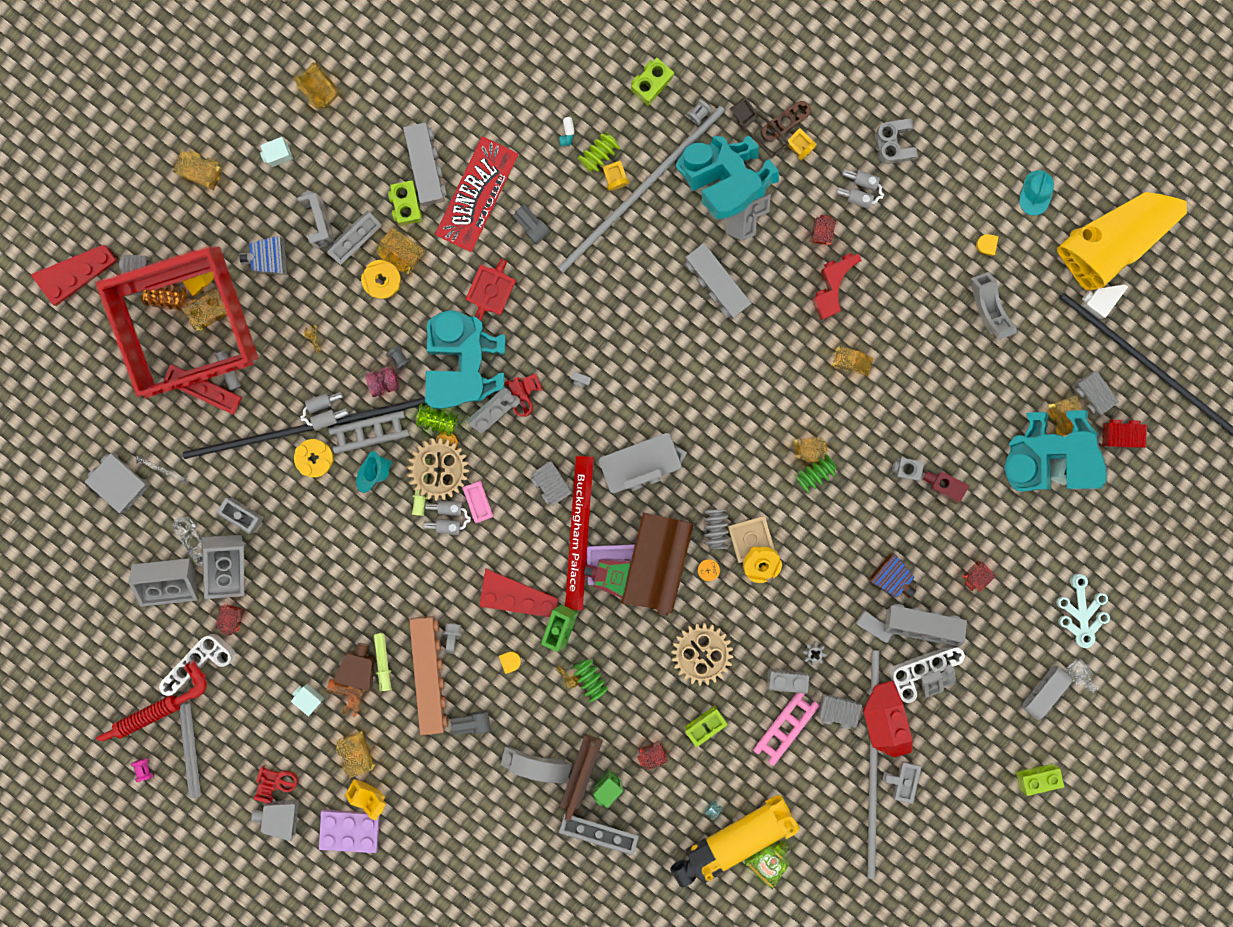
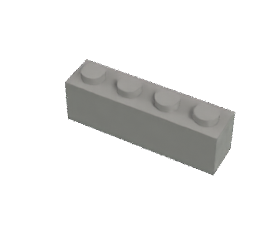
M426 122L403 127L420 204L427 206L445 202L444 196L447 195L445 184H441L440 177H443L441 166L436 164L435 158L439 157L436 146H432L431 140L434 139L432 127L428 128Z
M704 243L685 257L686 263L684 265L691 273L694 271L698 276L697 282L702 288L706 287L709 290V297L714 303L718 302L722 307L720 310L726 318L730 317L732 320L752 304Z
M894 604L886 611L884 632L960 647L965 643L967 620H963L959 616L952 615L948 617L943 616L940 612L929 613L924 612L920 608L909 609L905 608L904 605Z
M565 814L559 830L560 834L629 855H634L639 837L572 816L571 821L565 820Z

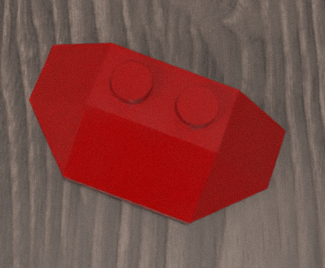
M894 681L875 685L863 709L872 747L894 758L912 753L913 740L904 705Z

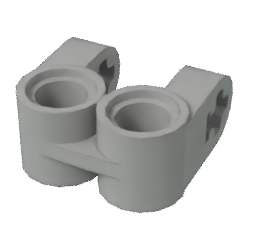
M912 119L885 122L876 130L875 139L879 149L878 158L882 163L892 164L918 158L916 147L900 149L897 141L898 133L909 132L914 129ZM882 130H887L890 133V137H884ZM885 149L892 150L893 156H887Z

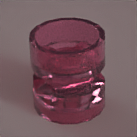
M392 366L381 369V372L373 371L365 374L372 397L383 395L384 391L390 393L399 390L398 379Z

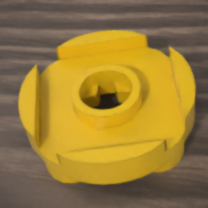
M376 260L366 266L364 273H362L361 282L364 290L372 297L387 299L399 291L401 276L398 269L391 263L384 260ZM382 274L383 277H386L383 285L376 282L379 279L378 275Z
M306 440L295 449L294 463L302 475L320 477L325 475L331 468V465H333V451L328 444L321 440ZM312 453L319 456L315 464L309 460Z
M752 547L743 560L745 574L755 583L768 582L767 579L771 577L774 579L782 568L778 552L770 547ZM765 562L766 565H762V567L759 568V564Z

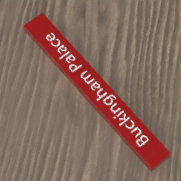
M576 456L565 599V607L578 611L583 610L584 572L587 558L594 457Z

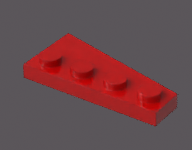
M102 245L30 275L52 305L58 306L118 262V260L106 245Z
M485 568L479 607L551 617L552 611L557 608L558 598Z

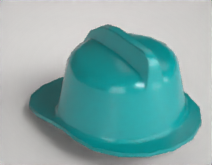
M1041 170L1032 171L1025 178L1019 203L1022 210L1029 215L1036 216L1042 214L1050 204L1054 191V181L1047 172Z
M371 451L357 473L356 485L358 490L366 493L375 483L385 481L392 465L391 460L379 456L376 451Z

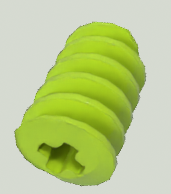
M606 131L605 134L599 135L600 140H594L595 146L589 145L590 152L587 150L583 151L585 157L578 156L580 163L590 173H592V170L599 171L598 164L604 166L602 159L610 160L607 155L608 153L615 155L613 148L621 149L617 141Z

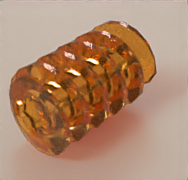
M170 285L166 286L165 290L163 287L153 291L144 290L141 294L143 305L159 306L162 309L167 308L169 310L174 308L180 311L186 303V287H182L181 292H179L178 286H174L173 291H171Z

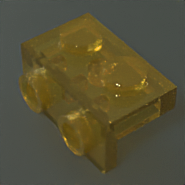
M313 62L301 76L293 78L297 88L308 97L310 104L317 109L327 108L341 93L317 62Z

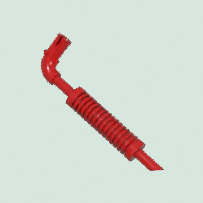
M191 660V663L188 662L183 666L194 684V687L190 688L188 692L178 697L175 695L167 696L113 723L112 730L97 736L95 739L107 741L115 736L119 739L124 738L180 710V704L192 698L196 699L205 692L207 688L206 674L202 673L195 660Z

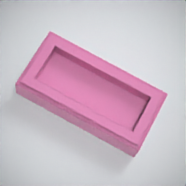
M481 481L462 487L475 523L494 517Z

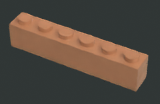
M435 616L414 617L409 622L420 735L443 733L445 727H448L447 715L444 716L443 709L446 708V697H442L444 678L440 677V670H443L442 658L438 656V651H441L440 639H437L436 632H439V622L435 620Z

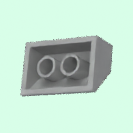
M190 558L132 564L128 583L140 607L198 601L196 573Z

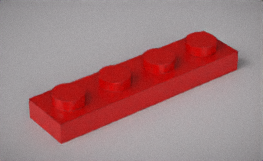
M170 364L163 381L176 378L180 373L187 370ZM199 380V382L177 388L233 415L236 414L242 400V396L208 380Z

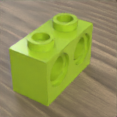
M658 58L654 61L650 60L645 65L643 74L641 76L637 75L631 82V92L647 106L653 102L674 77V72ZM660 70L663 75L655 77L652 72ZM646 84L650 87V90L644 92L639 87Z
M414 181L390 185L391 191H388L390 202H394L395 210H392L394 221H397L400 226L423 222ZM406 190L407 196L403 199L398 198L399 192ZM405 209H410L411 215L407 218L402 217V212Z
M714 705L686 725L684 730L694 745L698 747L728 724Z
M1053 763L1016 772L1020 791L1026 796L1064 788L1061 770Z

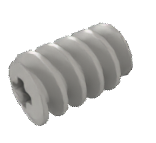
M727 510L704 511V514L710 515V517L704 519L705 522L710 523V525L704 527V529L710 531L704 534L705 537L710 538L709 541L704 542V544L710 546L708 549L728 548V545L723 544L728 541V538L723 536L728 533V530L723 528L728 526V522L723 521V519L728 518V515L723 513Z

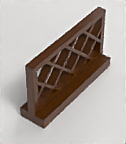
M585 734L560 803V808L566 809L565 820L571 821L573 812L578 813L603 742L602 739Z

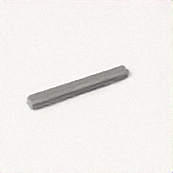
M190 703L180 704L179 714L188 791L190 798H197L201 795L191 706Z

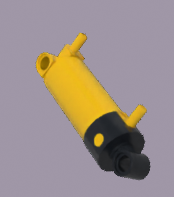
M776 795L766 800L764 806L708 838H704L686 848L689 859L679 860L670 868L680 887H687L695 881L696 876H699L703 884L778 840L784 837L788 839L795 835L800 827L783 797Z

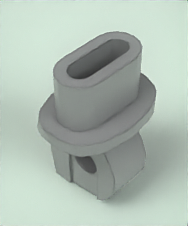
M446 624L445 632H442V635L447 638L446 653L454 654L456 639L462 637V634H460L461 625Z

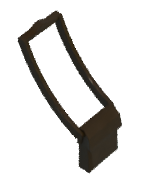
M743 97L730 108V111L737 119V123L761 146L770 158L782 153L784 148L790 144L765 116L752 107L746 97ZM758 117L767 122L786 143L772 155L746 128Z

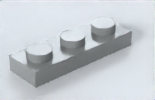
M367 210L326 251L341 265L382 225Z

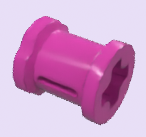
M148 758L130 763L136 773V782L153 777L147 764Z

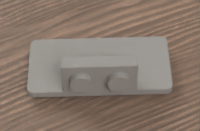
M669 433L599 459L611 493L631 488L632 491L643 487L642 483L647 481L650 484L661 481V476L679 470L682 467Z

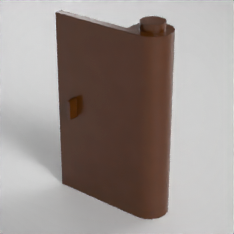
M643 512L621 603L653 608L657 610V614L664 616L673 613L694 523Z

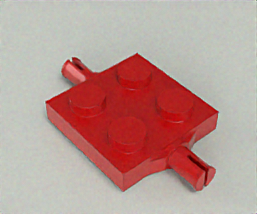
M501 258L496 269L480 265L465 298L466 301L478 307L475 317L480 321L485 311L501 316L516 283L515 279L508 277L503 272L507 261Z

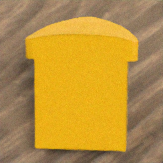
M801 128L787 140L790 143L788 146L799 156L800 160L807 157L817 145Z
M621 160L602 167L608 183V191L622 188L630 183L624 172Z
M212 272L182 282L191 295L195 296L212 282L214 275Z

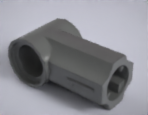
M526 205L521 206L513 214V217L525 229V233L536 245L550 233L548 227L540 219L538 220Z
M478 711L471 715L451 718L453 735L471 732L480 734L491 731L488 711Z

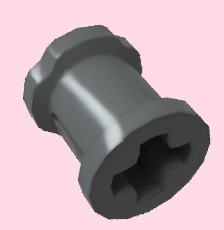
M399 345L386 353V356L390 357L396 366V371L404 368L411 362L410 359L405 357Z

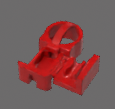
M536 373L523 378L522 382H520L522 380L520 377L505 382V386H509L511 394L516 395L520 399L525 414L518 413L516 406L513 408V411L518 416L528 417L531 415L533 403L528 395L534 390L537 392L543 391ZM524 400L527 401L529 404V411L527 410Z
M263 765L258 773L256 782L259 785L253 799L271 804L273 801V791L279 789L283 792H290L297 786V775L292 771L281 770L276 772L269 770ZM289 775L294 779V783L284 781L282 777Z

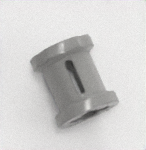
M699 99L697 106L691 112L689 111L687 116L693 123L699 126L701 120L707 113L710 114L712 109L706 102Z

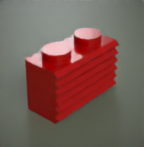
M1110 420V423H1103L1102 446L1146 448L1147 425L1141 424V421L1129 420L1128 424H1122V420Z

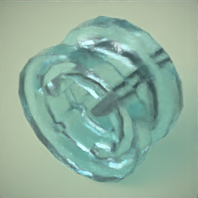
M713 801L706 808L704 815H709V819L714 820L721 812L722 806H717V802Z

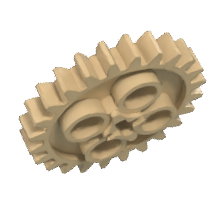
M430 438L429 444L426 441H422L423 447L416 445L417 453L410 452L414 456L413 459L407 458L411 465L406 466V468L411 470V472L406 474V476L412 477L408 483L416 484L413 490L417 491L420 489L419 495L423 496L426 493L427 499H430L432 495L435 501L438 500L439 496L442 500H445V494L452 497L451 491L458 493L457 486L464 487L461 480H467L463 473L469 472V470L464 469L468 462L462 461L466 455L459 454L462 449H455L456 443L449 445V440L447 439L444 440L443 444L441 438H437L436 443L432 438ZM431 454L432 462L426 464L425 457ZM450 455L451 462L445 465L444 458ZM441 467L440 471H434V468ZM429 473L431 480L425 483L423 478L425 474ZM448 474L450 480L447 484H444L442 479L444 475Z
M695 623V629L688 625L689 631L686 632L682 629L683 636H676L679 642H673L677 649L671 650V653L676 654L671 659L678 662L674 665V668H681L678 674L682 675L685 673L684 680L686 681L690 677L691 684L698 680V684L701 686L702 680H705L706 684L709 685L710 679L716 683V676L722 679L721 672L728 673L725 666H732L728 659L733 658V655L728 652L732 651L733 648L727 647L731 641L729 639L724 640L726 637L725 633L719 635L720 628L714 631L713 624L707 628L706 623H703L702 628H699V625ZM701 636H707L708 642L705 645H700L698 639ZM691 641H694L702 652L706 650L705 655L713 663V667H710L702 656L698 657L699 653L692 646ZM687 648H691L694 650V653L691 657H685L683 655L684 651ZM717 650L721 655L718 659L714 660L711 658V653ZM699 663L706 665V669L703 672L696 670V666Z

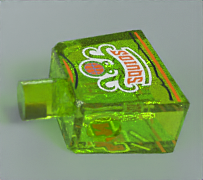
M782 840L776 847L771 844L744 861L748 868L773 889L789 866V861L784 855L791 847Z

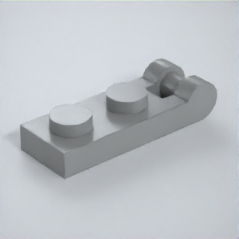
M503 388L467 419L468 425L482 434L508 410L516 407L520 403V399L516 395H511L507 388Z

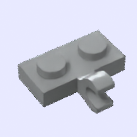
M901 761L898 776L888 772L883 773L882 780H885L886 783L896 784L893 794L894 800L913 804L921 766Z

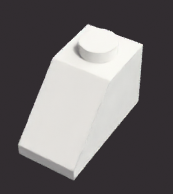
M1119 285L1088 291L1082 299L1084 302L1081 306L1097 319L1106 318L1128 286Z

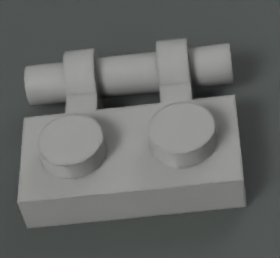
M951 665L946 666L942 673L940 671H931L926 673L924 677H921L922 691L925 698L941 693L944 688L955 684L956 672Z

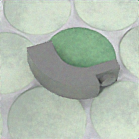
M990 272L971 278L974 300L988 332L991 335L995 334L998 339L1016 334L1017 327L1006 315L1001 305L998 283Z
M505 747L501 766L510 769L509 772L548 783H567L571 768L570 763L561 759L540 758L523 753L512 747Z

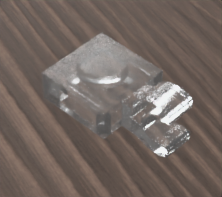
M1078 658L1065 669L1076 685L1079 686L1083 683L1086 689L1092 693L1099 689L1089 678L1093 675V672L1082 659Z

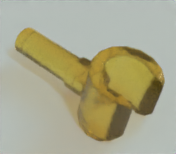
M312 325V333L306 327L304 335L311 339L316 353L321 352L316 339L317 327Z
M559 666L555 669L564 678L567 688L572 689L580 684L577 683L579 680L577 676L569 677Z

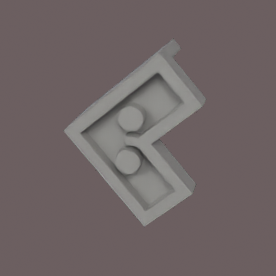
M765 192L763 197L754 200L745 210L737 215L728 217L726 219V234L742 241L755 236L757 217L770 212L771 194Z

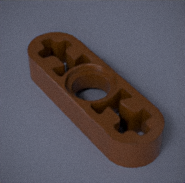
M799 101L770 122L775 127L776 124L774 123L776 122L778 130L780 129V133L783 135L809 116L811 112L810 105L805 101ZM798 107H800L801 109H806L804 112L805 115L800 113L796 116V118L793 116L795 113H797L799 109ZM781 118H790L791 125L788 127L783 126L780 122ZM768 123L764 125L761 131V137L764 141L773 142L780 137L775 131L773 137L771 135L767 136V128L769 130L773 128Z

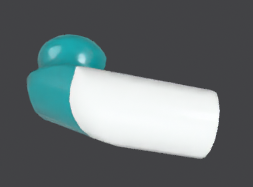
M571 117L563 119L565 136L559 137L560 146L562 147L566 145L568 147L572 144L574 126Z

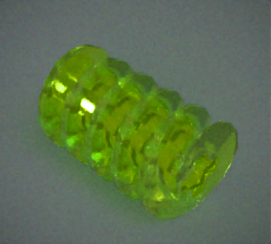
M421 403L416 416V424L418 428H421L424 424L425 430H428L431 426L432 432H436L439 428V434H443L446 430V435L449 437L456 428L459 414L452 418V412L445 416V410H442L440 414H438L437 409L430 412L429 405L423 410V404Z

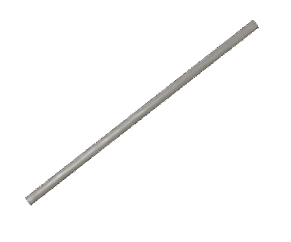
M719 106L558 269L564 273L684 153L685 148L693 144L725 112L724 108Z
M872 650L871 693L874 686L879 684V650ZM871 740L867 878L875 879L878 750L872 747Z

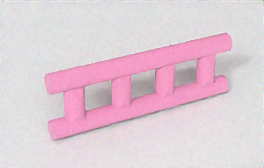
M796 693L753 749L758 755L763 750L771 756L768 762L773 766L820 706L815 701L811 705L802 699L805 695L804 693ZM796 705L806 711L800 720L790 714ZM785 720L794 726L788 736L779 730V727ZM773 735L782 741L776 751L767 744Z

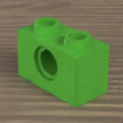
M563 605L555 608L552 611L541 645L556 652L565 648L578 612Z
M609 769L593 785V799L600 806L604 805L607 808L623 792V782Z

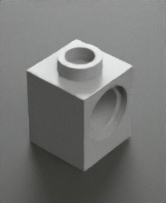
M897 458V461L893 463L892 472H895V477L921 481L924 462ZM907 463L911 466L909 474H905L903 471V467Z

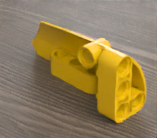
M1144 192L1089 224L1074 229L1070 233V237L1057 248V252L1082 288L1085 290L1103 288L1123 268L1138 260L1187 214V201L1162 194Z

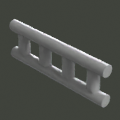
M404 411L328 428L330 435L336 434L339 444L333 447L334 454L409 437V430H402L400 419L405 418ZM392 421L395 432L383 434L381 423ZM373 425L376 437L365 439L362 428ZM355 430L357 441L346 443L344 432Z

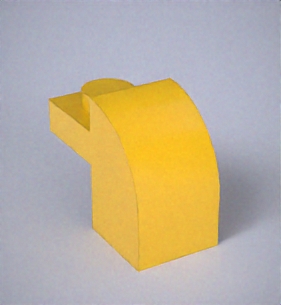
M356 779L352 781L345 793V797L351 805L364 809L369 818L377 820L386 805L384 802L385 795L382 792Z

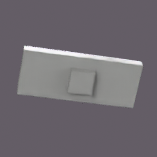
M865 611L862 612L855 623L885 643L892 636L891 633L884 632V623Z

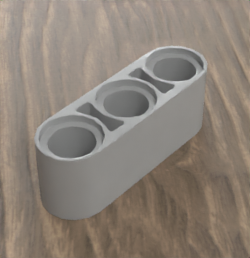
M1053 666L1023 702L1022 708L1036 720H1041L1069 687L1073 678L1059 666Z

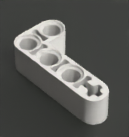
M209 634L203 637L161 681L159 686L161 693L166 696L173 695L181 690L191 679L189 674L184 676L181 673V668L186 663H191V660H195L200 669L211 659L216 665L223 667L234 661L236 657L234 649L217 634ZM208 639L213 640V642H214V647H213V648H210V647L207 645V640H208ZM222 652L227 653V655H228V660H227V661H224V660L221 658V653H222ZM195 653H198L200 655V662H197L194 659ZM174 680H177V682H175V683L172 685V689H171V688L169 687V686H170V682H172V681H174Z
M949 645L893 666L890 669V678L894 681L901 700L911 703L917 698V691L913 681L921 679L928 672L943 671L948 665L952 667L957 666L964 661L965 655L960 648ZM953 651L957 653L954 655V659L950 657L953 655ZM939 657V664L933 666L932 660ZM917 664H921L922 669L915 673L914 667ZM903 670L904 676L901 679H897V672ZM910 688L909 696L903 697V691Z

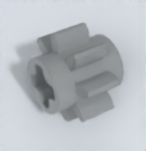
M816 641L813 642V645L806 643V650H802V653L806 654L804 661L811 660L812 666L815 665V662L822 664V657L827 656L822 652L825 647L823 645L817 647ZM813 649H814L815 651H817V652H816V654H817L816 657L811 656V655H812L811 651H812Z

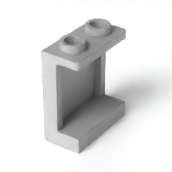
M313 191L302 193V196L297 197V200L305 208L312 207L319 231L318 233L307 235L309 243L317 249L330 246L335 241L324 200L316 192L313 193Z
M110 453L101 459V464L98 468H94L87 475L89 478L85 483L118 513H126L149 488L151 483L146 479H141L119 459L120 456L117 453Z

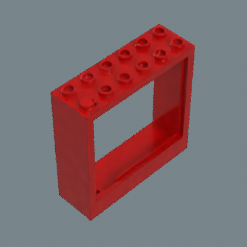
M220 246L198 249L95 282L137 397L144 395L145 398L180 388L181 386L199 382V380L203 381L235 371L236 368L237 370L254 365L253 361L259 359ZM212 272L241 354L182 372L176 378L155 384L124 297L147 289L153 291Z

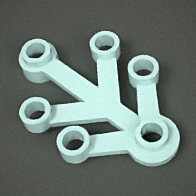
M1074 574L1070 578V584L1076 588L1078 610L1070 604V600L1066 597H1059L1057 599V606L1074 616L1080 623V629L1072 624V620L1068 616H1061L1058 622L1060 626L1067 628L1076 635L1075 640L1080 647L1089 648L1095 642L1094 634L1102 624L1109 622L1110 616L1108 613L1099 612L1096 615V620L1090 627H1088V620L1100 605L1108 602V597L1106 594L1097 593L1093 602L1087 608L1085 587L1088 584V580L1082 574ZM1079 579L1083 580L1082 585H1078ZM1102 595L1104 600L1099 602V597ZM1065 599L1066 604L1061 606V601ZM1104 614L1105 620L1101 621L1100 617ZM1067 618L1068 623L1063 625V620ZM1087 635L1089 639L1087 642H1084L1083 638Z

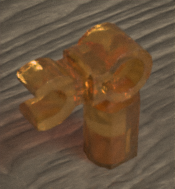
M330 678L326 691L344 697L347 695L348 704L343 708V714H346L347 710L351 708L354 711L352 717H355L359 711L357 705L360 704L364 690L333 682L334 679Z

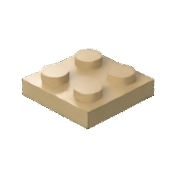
M765 516L727 526L738 563L743 562L752 547H770L774 549Z

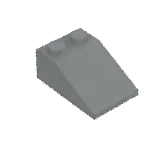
M242 535L202 537L204 599L244 596V545Z

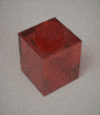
M828 215L816 217L810 242L829 246L832 243L836 220H832V217Z
M977 561L962 576L966 581L964 584L971 591L976 590L979 592L996 577L981 561Z
M229 604L222 605L215 629H219L221 633L232 635V633L239 631L244 608Z
M660 740L639 749L640 755L637 758L641 767L645 766L647 771L668 762Z

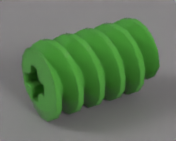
M827 454L824 455L825 461L822 458H818V464L812 462V469L806 466L805 473L802 470L798 471L799 477L794 474L801 488L808 494L810 493V486L817 489L816 482L823 485L822 478L829 481L828 474L836 477L835 470L837 468Z
M585 659L570 668V670L577 669L573 674L574 676L580 675L577 683L584 682L581 690L588 689L585 693V696H591L588 702L600 698L608 690L607 686H602L604 679H598L601 676L600 672L594 673L597 667L591 666L593 659Z

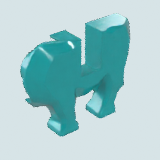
M749 135L740 143L727 144V140L721 136H712V141L708 145L693 143L685 148L684 153L676 163L677 170L687 180L692 191L718 179L721 180L701 190L702 204L708 209L712 217L716 219L737 215L745 210L754 200L763 197L770 184L779 182V170L770 160L765 161L763 168L759 172L746 169L745 161L759 158V146Z
M454 310L444 311L433 316L427 322V353L429 355H459L458 371H426L425 402L431 408L447 409L467 402H481L486 397L504 388V373H498L494 378L488 380L481 377L479 370L483 352L505 355V335H499L495 338L482 332V322L475 316L468 317Z
M1066 411V416L1072 421L1074 426L1072 433L1066 437L1056 434L1046 435L1049 413H1026L1030 421L1029 428L1025 436H1015L1009 443L1010 452L1004 466L1006 477L1016 491L1051 490V459H1066L1067 489H1102L1108 477L1107 466L1099 447L1098 433L1087 420L1088 411Z

